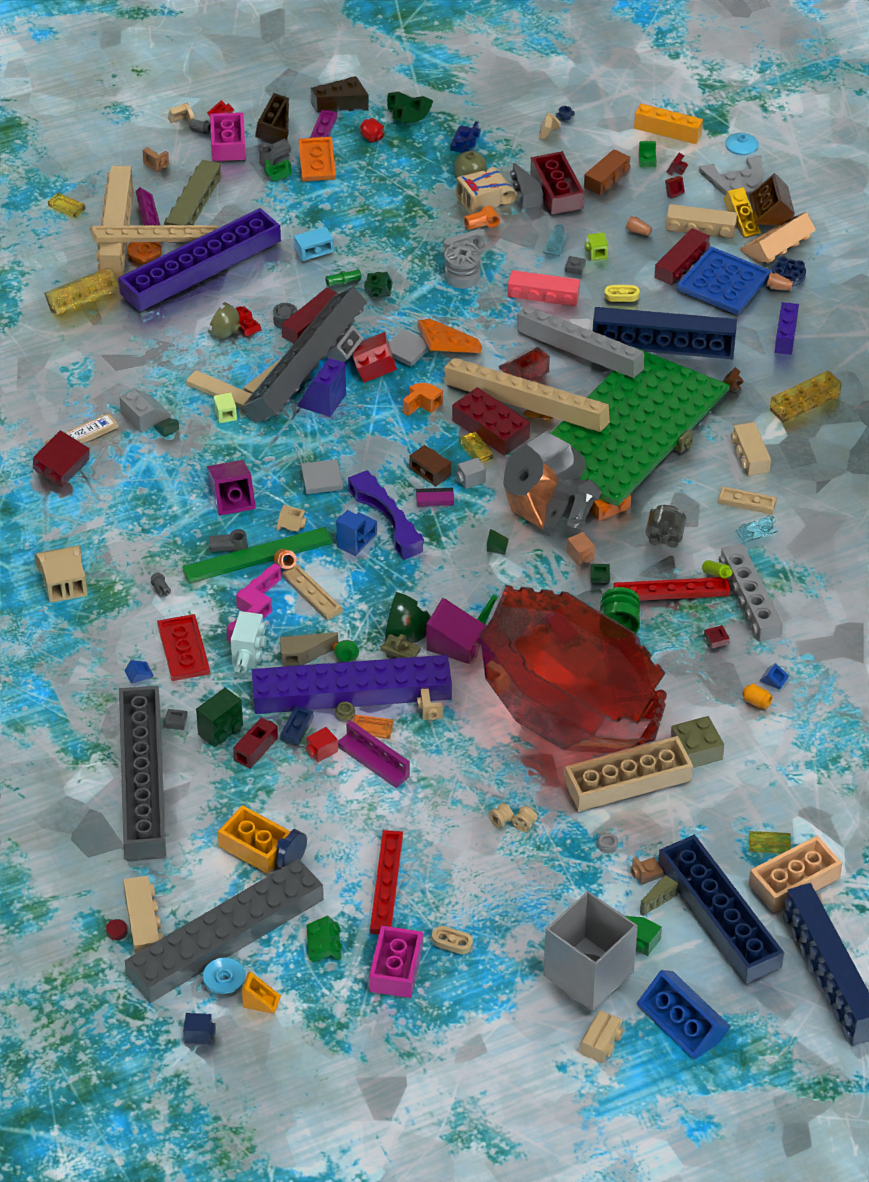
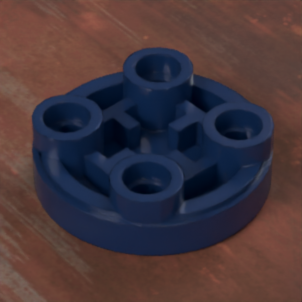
M780 257L772 266V273H777L793 281L792 286L801 284L806 278L805 263L801 260L796 261Z
M292 829L285 839L281 838L278 841L276 848L279 851L275 860L276 866L283 868L298 858L302 859L307 847V836L305 833Z

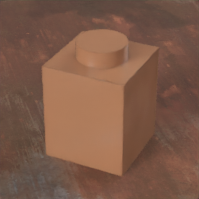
M582 532L567 539V553L580 566L595 559V545Z

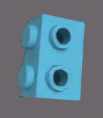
M326 227L294 235V249L301 260L305 261L334 252V238Z

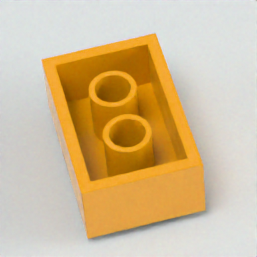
M242 805L218 830V842L220 848L270 874L276 867L275 860L279 851L276 848L277 843L281 838L285 839L291 831Z

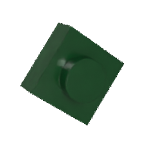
M591 564V583H610V564Z

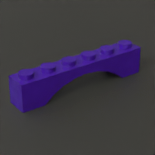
M368 470L348 477V491L359 503L375 508L392 524L395 532L394 549L403 561L423 553L425 541L422 534L415 530L413 523L407 520L404 512L399 510L394 499L387 495L385 488L379 485L376 477L372 476Z

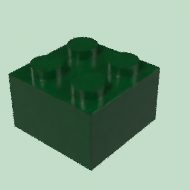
M224 687L196 708L198 735L215 748L220 743L226 741L234 732L239 731L243 726L242 699Z

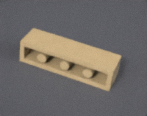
M669 204L666 230L687 233L691 228H694L710 236L734 239L737 212Z
M148 876L123 879L135 954L163 938L162 933H158L157 930L161 929L160 917H155V912H158L157 900H152V896H155L154 883L149 884Z

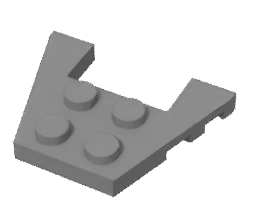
M762 156L748 157L746 163L749 169L719 174L715 165L709 164L699 166V173L701 175L705 174L707 180L711 183L714 182L717 185V189L724 195L730 190L744 187L747 197H749L763 183Z

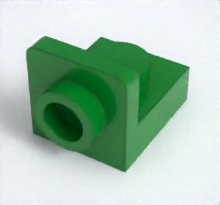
M640 141L639 166L656 167V141Z

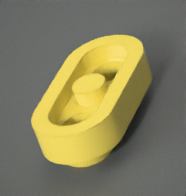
M609 285L605 288L604 296L610 302H634L639 299L640 290L635 285Z

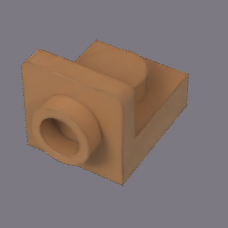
M147 147L143 149V163L158 172L169 165V153L164 151L161 154H157Z
M634 857L632 860V866L630 867L632 876L637 878L641 885L663 877L664 871L655 857L641 862L637 857Z

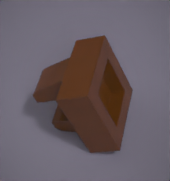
M736 367L722 381L729 384V390L737 392L740 389L739 386L744 382L739 376L741 371Z

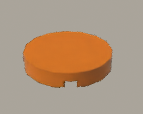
M130 242L127 250L128 257L135 263L147 264L161 257V244L159 242Z

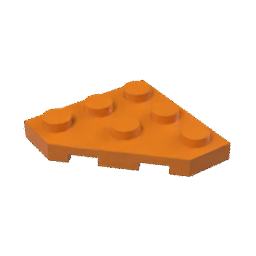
M432 319L418 320L417 327L430 350L481 353L482 346L477 338Z

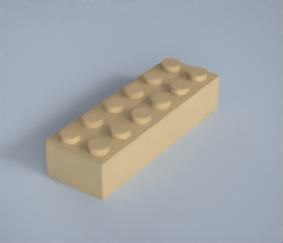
M675 736L565 766L564 783L579 812L689 782L692 780L693 764L679 737Z

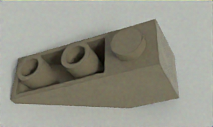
M338 632L280 637L282 667L305 665L332 651L333 645L339 642Z

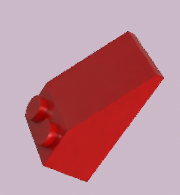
M385 332L361 341L353 352L357 370L364 383L397 370Z

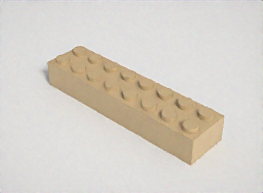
M111 166L110 173H107V183L109 184L105 186L107 195H104V205L106 206L102 208L104 217H101V226H129L134 193L131 166ZM98 242V250L100 251L96 252V260L100 263L98 264V274H101L102 282H119L118 278L123 276L127 242Z

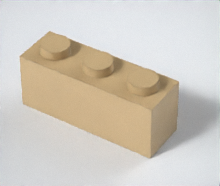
M755 422L734 425L733 433H731V442L736 446L737 456L741 457L742 468L746 469L748 476L770 473L771 458Z

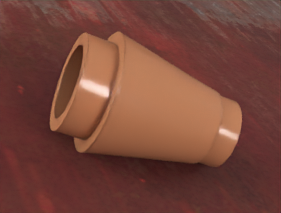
M631 216L626 224V229L632 233L648 237L652 231V227L636 216Z
M770 273L766 286L774 290L791 291L793 281L777 273Z

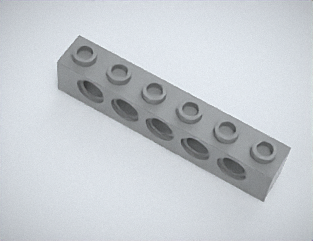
M744 544L722 548L719 563L728 565L732 570V575L728 577V581L730 580L732 591L738 597L739 606L743 607L745 611V618L751 624L753 635L757 636L759 642L780 638L783 623Z

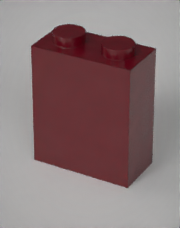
M60 430L33 457V469L38 474L47 477L52 483L63 487L89 460L90 448Z

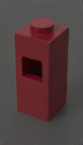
M261 717L233 747L234 761L251 769L278 739V725Z

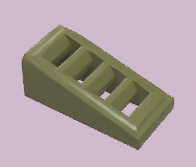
M666 875L663 876L641 900L640 914L644 916L677 895L678 883Z

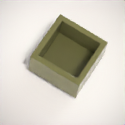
M709 716L672 725L671 737H679L693 764V768L723 760L724 743Z

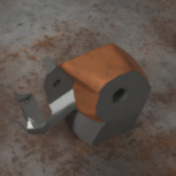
M547 431L512 454L507 460L503 484L512 512L542 528L550 536H553L551 530L560 521L565 511L569 496L574 494L575 501L567 525L581 530L586 523L585 518L594 500L599 499L602 490L591 480L579 479L584 472L585 458L570 444Z

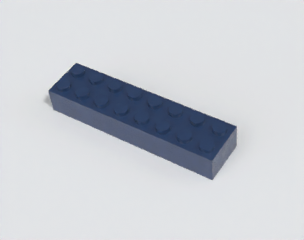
M595 307L593 332L628 346L651 353L732 360L734 358L737 319Z
M695 834L659 849L658 864L664 871V874L678 883L677 892L746 984L782 968L784 951Z
M808 883L788 889L787 897L784 900L785 911H783V919L786 924L790 925L792 936L795 940L797 939L801 954L806 956L810 971L815 973L817 984L820 989H823L827 1004L832 1006L835 1019L841 1023L843 1034L846 1039L850 1040L852 1046L869 1042V991L812 884Z

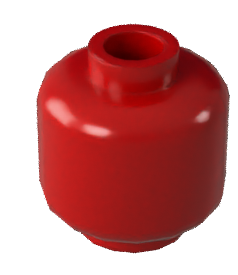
M374 118L365 119L360 125L361 136L371 143L382 140L385 135L383 133L384 126Z

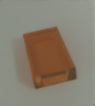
M354 715L353 722L374 737L391 738L394 725L393 719Z

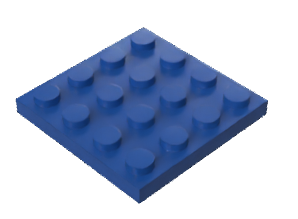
M711 246L677 284L676 290L738 315L767 282L772 271Z

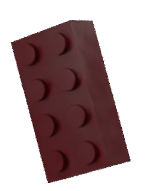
M563 151L531 157L530 174L540 182L543 199L551 215L584 208L585 192Z
M478 387L452 404V421L503 456H506L530 438V422Z

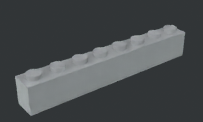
M526 306L517 314V331L632 378L644 370V352L530 306Z

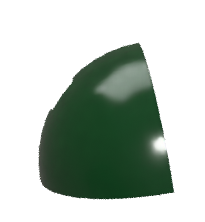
M399 91L388 93L387 107L388 111L393 114L392 118L404 123H414L422 120L428 114L433 104V100L425 96L413 98Z
M396 592L387 621L385 642L390 634L399 637L400 634L406 635V641L411 643L419 642L427 636V623L431 617L428 611H422L417 606L418 602L415 599Z

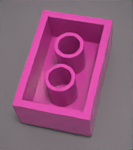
M243 112L210 114L212 161L246 160Z
M381 926L369 975V992L412 998L423 950L422 931Z

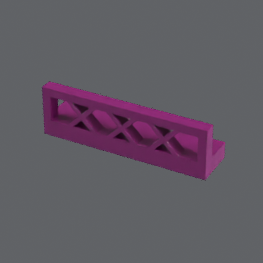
M350 720L346 723L347 734L338 741L339 749L395 788L410 777L409 760Z

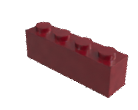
M691 228L655 264L654 278L671 286L676 281H679L682 275L689 271L691 266L710 248V235Z
M326 287L281 324L282 337L294 344L329 300L338 293Z

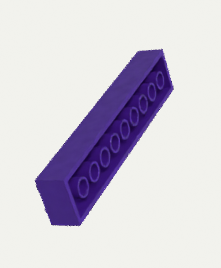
M258 208L119 277L120 294L140 312L280 242V224L261 208Z
M448 655L252 669L255 714L292 712L295 706L307 710L337 708L341 702H349L353 707L417 702V697H421V689L428 688L430 701L452 700V680Z

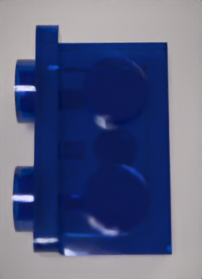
M475 121L472 128L459 125L450 145V151L464 153L475 148L476 138H479L481 133L479 122Z

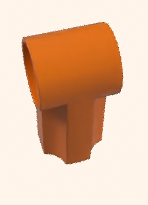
M490 205L483 207L478 213L464 216L467 230L486 225L489 228H494L499 225L501 220L495 209Z

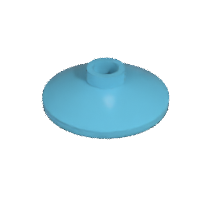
M734 133L728 136L725 141L726 148L737 155L752 154L758 149L759 145L758 140L748 133Z
M231 958L213 960L205 967L203 972L205 986L218 994L235 992L244 984L246 978L245 969L242 964Z

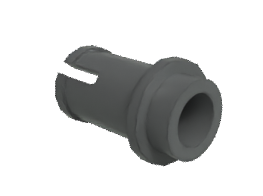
M191 119L189 122L191 124L189 126L190 129L199 130L203 133H209L211 130V123L207 120Z
M155 573L151 576V584L156 587L161 597L168 596L165 590L170 594L171 589L165 582V576L160 573Z

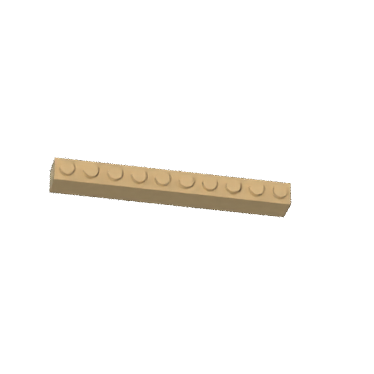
M453 358L444 367L446 385L468 392L478 387L498 401L601 432L610 423L609 404L457 358Z

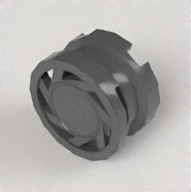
M291 303L276 305L273 309L274 325L282 329L281 324L297 312V307Z

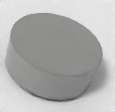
M612 833L600 835L598 838L599 850L603 853L615 852L618 849L617 836Z

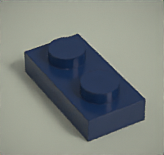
M295 706L280 734V740L299 745L314 718V711Z

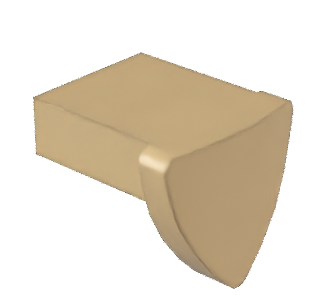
M188 102L169 109L168 120L170 123L184 118L188 122L191 119H195Z
M551 113L546 114L540 127L539 138L543 140L546 139L550 130L560 129L561 127L560 121Z

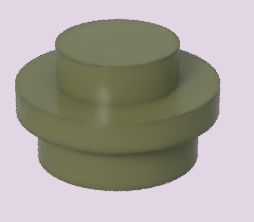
M341 702L337 706L335 713L341 720H350L355 716V708L349 702Z

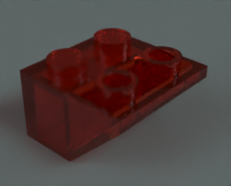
M539 347L526 350L499 365V369L504 373L534 381L549 373L550 356Z

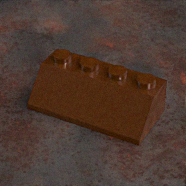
M775 173L749 195L757 225H783L785 222H789L795 214L788 185Z

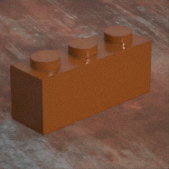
M613 149L584 174V188L599 195L607 191L625 173L629 172L631 168L630 156Z

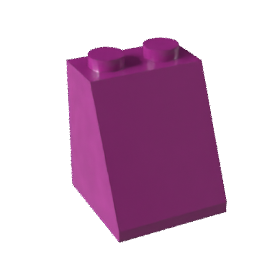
M244 460L207 466L209 484L219 515L256 509L252 477Z
M445 598L441 599L427 623V651L439 655H448L449 658L470 664L473 657H477L480 645H483L487 638L483 623Z

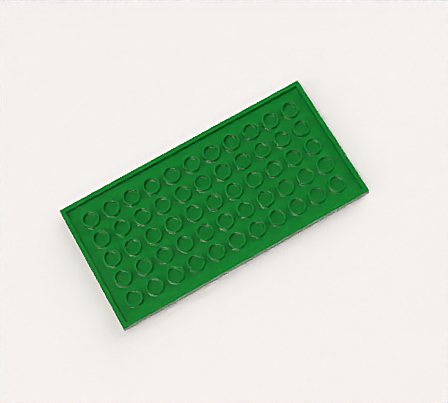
M641 350L644 352V370L636 377L632 378L614 370L586 397L609 404L610 423L601 432L562 421L550 434L570 444L585 458L584 472L579 479L591 480L596 483L602 490L599 499L619 506L679 443V438L689 429L692 430L729 391V384Z

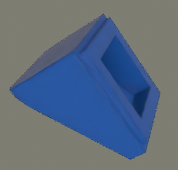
M130 660L125 669L130 683L143 681L154 676L148 663L145 661Z
M774 663L767 668L760 681L774 688L781 689L789 675Z

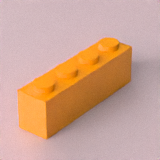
M641 103L635 112L634 129L697 144L702 135L703 119Z

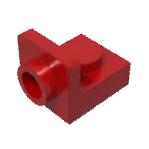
M221 100L207 114L210 117V114L233 113L235 110L229 103L225 104Z

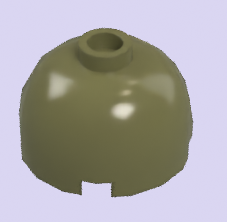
M475 151L461 153L454 163V175L456 178L480 171H487L485 158Z
M226 302L223 303L225 307L223 309L219 307L211 320L210 325L212 329H208V333L217 338H227L233 333L237 334L241 327L238 311Z

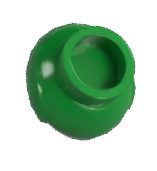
M343 640L333 645L334 654L341 662H353L359 656V648L351 640Z

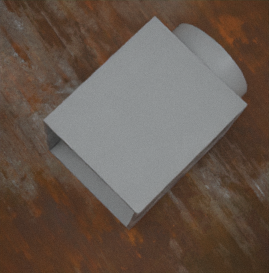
M587 891L546 928L543 976L563 989L573 1000L582 1003L593 1011L634 972L638 925Z

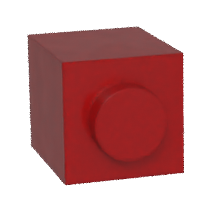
M327 727L306 737V751L318 763L338 752V739Z

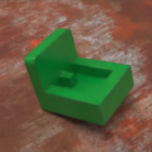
M269 159L265 161V173L268 177H271L273 182L292 174L291 163L288 159L276 165H272Z

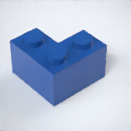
M347 510L336 520L337 548L355 557L377 535V521L360 512L355 514Z

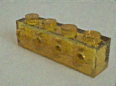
M105 268L47 291L44 295L51 313L62 315L67 313L69 308L73 307V309L82 307L86 301L90 303L97 301L101 295L109 296L114 294V290L119 289L113 270Z
M828 370L771 397L770 411L782 423L794 419L815 407L839 397L842 382Z

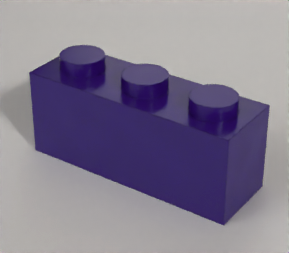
M781 303L774 353L792 355L799 304Z

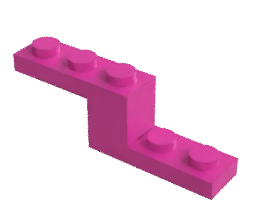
M274 563L271 567L265 569L260 576L253 579L244 589L239 590L236 594L237 608L243 612L263 614V619L272 613V599L264 593L281 580V567ZM237 619L226 627L227 641L230 643Z

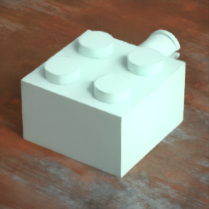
M239 612L231 637L232 666H234L235 671L240 673L241 667H243L241 673H245L247 668L255 669L257 662H260L262 659L261 649L262 647L265 648L267 636H264L266 623H263V614Z

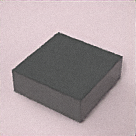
M168 709L164 728L184 730L188 716L187 711Z

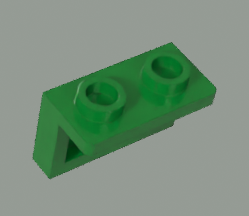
M328 915L307 924L309 959L313 963L330 955L336 960L341 959L342 944L340 942L339 933H341V928L339 924Z

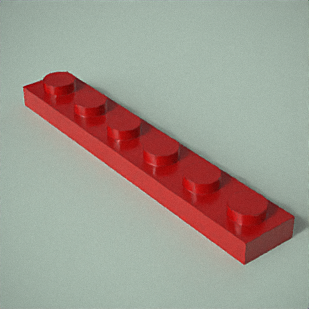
M728 577L613 583V588L625 587L633 590L638 594L640 600L730 596Z
M383 830L370 934H379L381 926L392 927L403 831Z

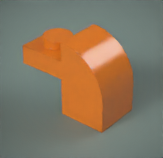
M417 383L410 386L409 395L403 400V413L410 416L419 407L432 413L443 404V390L429 383Z

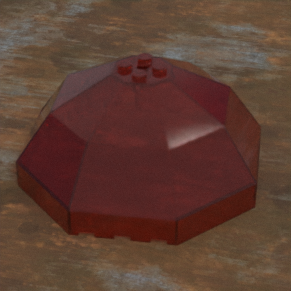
M511 585L505 586L494 603L480 635L486 681L515 721L524 730L562 750L613 753L655 741L660 726L659 722L662 719L666 706L664 701L667 693L661 689L655 691L665 672L659 664L655 665L650 659L652 657L651 653L645 646L639 645L636 641L638 637L633 631L568 592L561 591L560 594H554L553 590L541 589L540 592H535L533 588L521 587L518 590L513 589Z

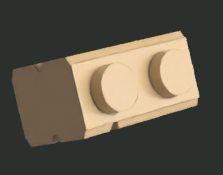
M601 1010L598 1011L580 1042L581 1055L592 1058L600 1063H603L607 1056L611 1057L615 1049V1041H620L624 1033L621 1018L613 1015L610 1016V1014Z

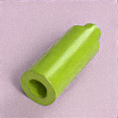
M706 560L702 565V570L706 574L721 578H727L732 575V570L726 564Z

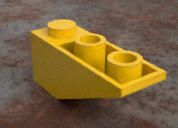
M744 187L728 191L723 198L727 211L737 212L736 226L744 238L760 234V229L755 223L754 214Z

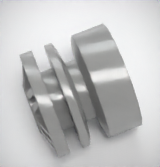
M456 243L446 249L445 280L450 286L466 289L478 284L481 271V252L479 248L470 243Z

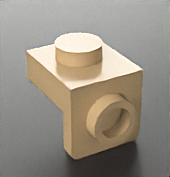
M429 688L421 689V697H417L418 709H422L423 720L443 718V703H431Z

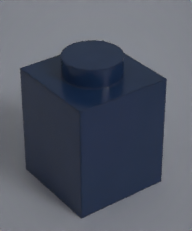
M186 1013L183 1029L184 1043H211V1036L216 1034V1023H212V1014Z

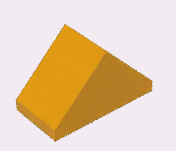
M248 972L242 988L243 1008L271 1014L275 1013L281 995L255 974Z

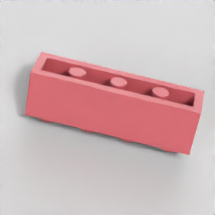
M512 270L508 281L507 297L576 306L580 294V279Z

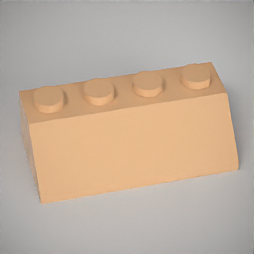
M805 212L793 216L789 222H785L783 225H776L741 247L740 250L757 263H770L776 259V255L780 256L786 253L787 248L799 245L798 241L810 238L811 233L816 229L808 213Z

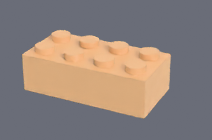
M817 835L751 869L749 887L770 911L775 913L785 908L784 900L787 897L788 889L811 883L814 890L817 891L840 879L843 863Z

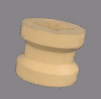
M506 803L499 804L497 809L490 810L488 814L491 822L497 828H502L505 822H511L514 817L511 808Z
M522 806L518 814L512 818V823L518 830L528 832L531 824L536 822L538 816L532 808Z

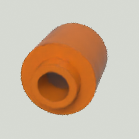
M280 549L274 555L275 563L283 569H291L296 564V555L290 550Z

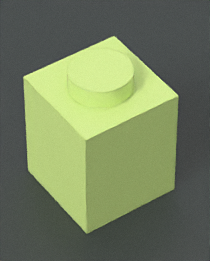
M232 394L215 395L214 410L219 424L237 420L236 405Z

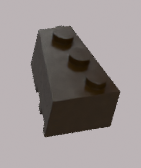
M357 76L312 87L311 104L317 113H321L322 110L338 112V109L353 111L355 108H364V111H368L369 95Z
M273 93L257 122L256 138L271 143L288 139V97Z

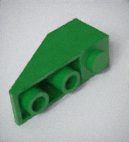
M625 916L638 925L636 952L649 956L661 940L662 926L644 917Z

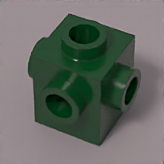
M388 272L368 273L367 280L364 282V288L371 298L391 296L393 281Z

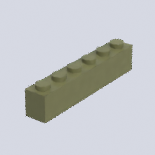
M201 160L200 164L196 166L193 176H190L187 186H184L181 196L177 198L176 205L171 208L170 215L165 219L164 225L195 224L222 177L221 163Z

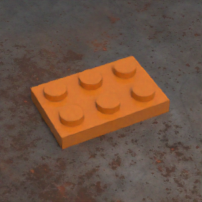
M332 137L299 139L302 182L336 179Z

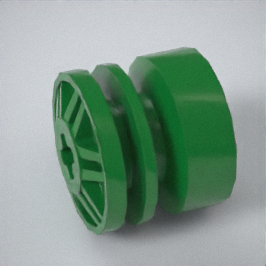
M625 587L608 589L600 598V629L607 636L616 639H625L636 634L640 628V597L636 592Z

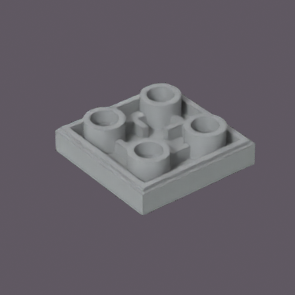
M406 329L401 330L389 341L393 358L411 367L430 350L424 338Z
M337 459L301 464L306 494L343 490V482Z

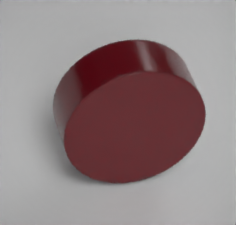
M121 919L111 920L106 926L107 936L112 940L125 938L128 933L127 924Z

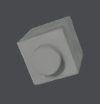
M475 458L458 464L456 478L465 489L486 483V469L481 461Z

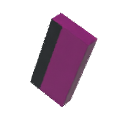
M453 487L416 489L417 506L454 505Z

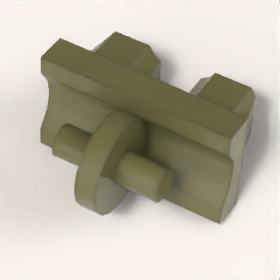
M390 634L386 642L382 644L381 651L385 652L386 657L391 659L396 657L408 658L416 657L421 651V646L406 641V635L400 634L399 637Z

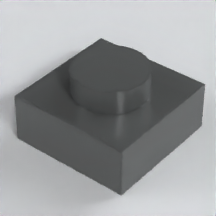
M569 256L565 265V272L582 275L586 259Z

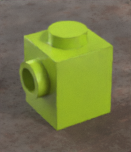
M604 232L587 234V242H584L585 252L589 253L591 261L608 259L609 245Z

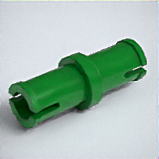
M359 269L349 272L341 271L339 274L325 277L328 287L338 284L346 285L348 282L362 279Z

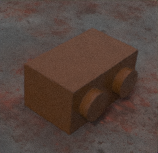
M423 445L409 455V469L435 487L451 476V462L428 446Z

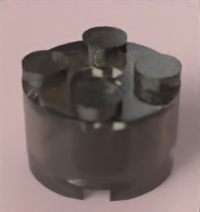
M658 505L657 509L654 510L652 508L649 512L645 531L646 536L649 538V543L652 545L661 543L668 544V546L673 548L677 547L683 538L686 515L684 513L681 514L678 512V508L671 505Z

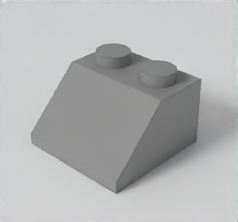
M134 389L119 397L121 413L140 432L153 427L167 418H171V414L150 394Z

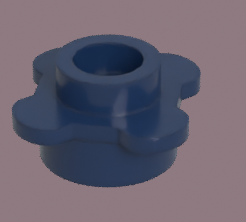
M561 106L555 116L561 120L569 121L571 116L575 115V112L569 106Z

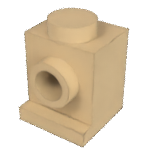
M283 505L276 529L280 530L283 527L289 531L298 532L300 528L304 529L307 518H304L305 510Z

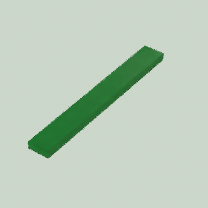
M326 527L182 566L183 573L190 584L274 560L275 553L280 549H287L297 554L332 544V539Z

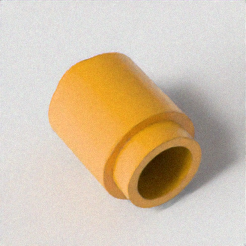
M754 683L750 686L747 685L742 693L744 701L759 709H767L773 700V695L770 694V691Z

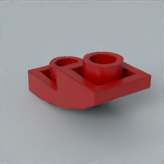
M245 306L235 308L240 317L239 324L241 327L239 330L245 336L262 331L261 325L253 319L252 312Z

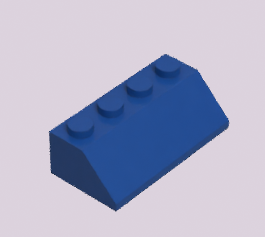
M660 970L637 1002L693 1059H697L717 1045L731 1027L674 971Z

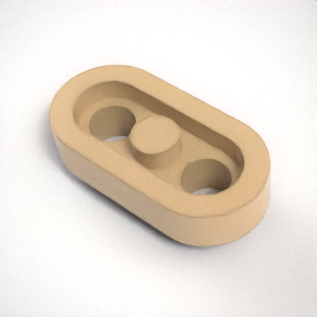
M446 926L436 927L432 932V942L436 947L458 954H467L472 950L473 939L468 933Z

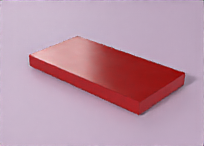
M195 614L157 620L171 680L177 681L209 675L210 668Z

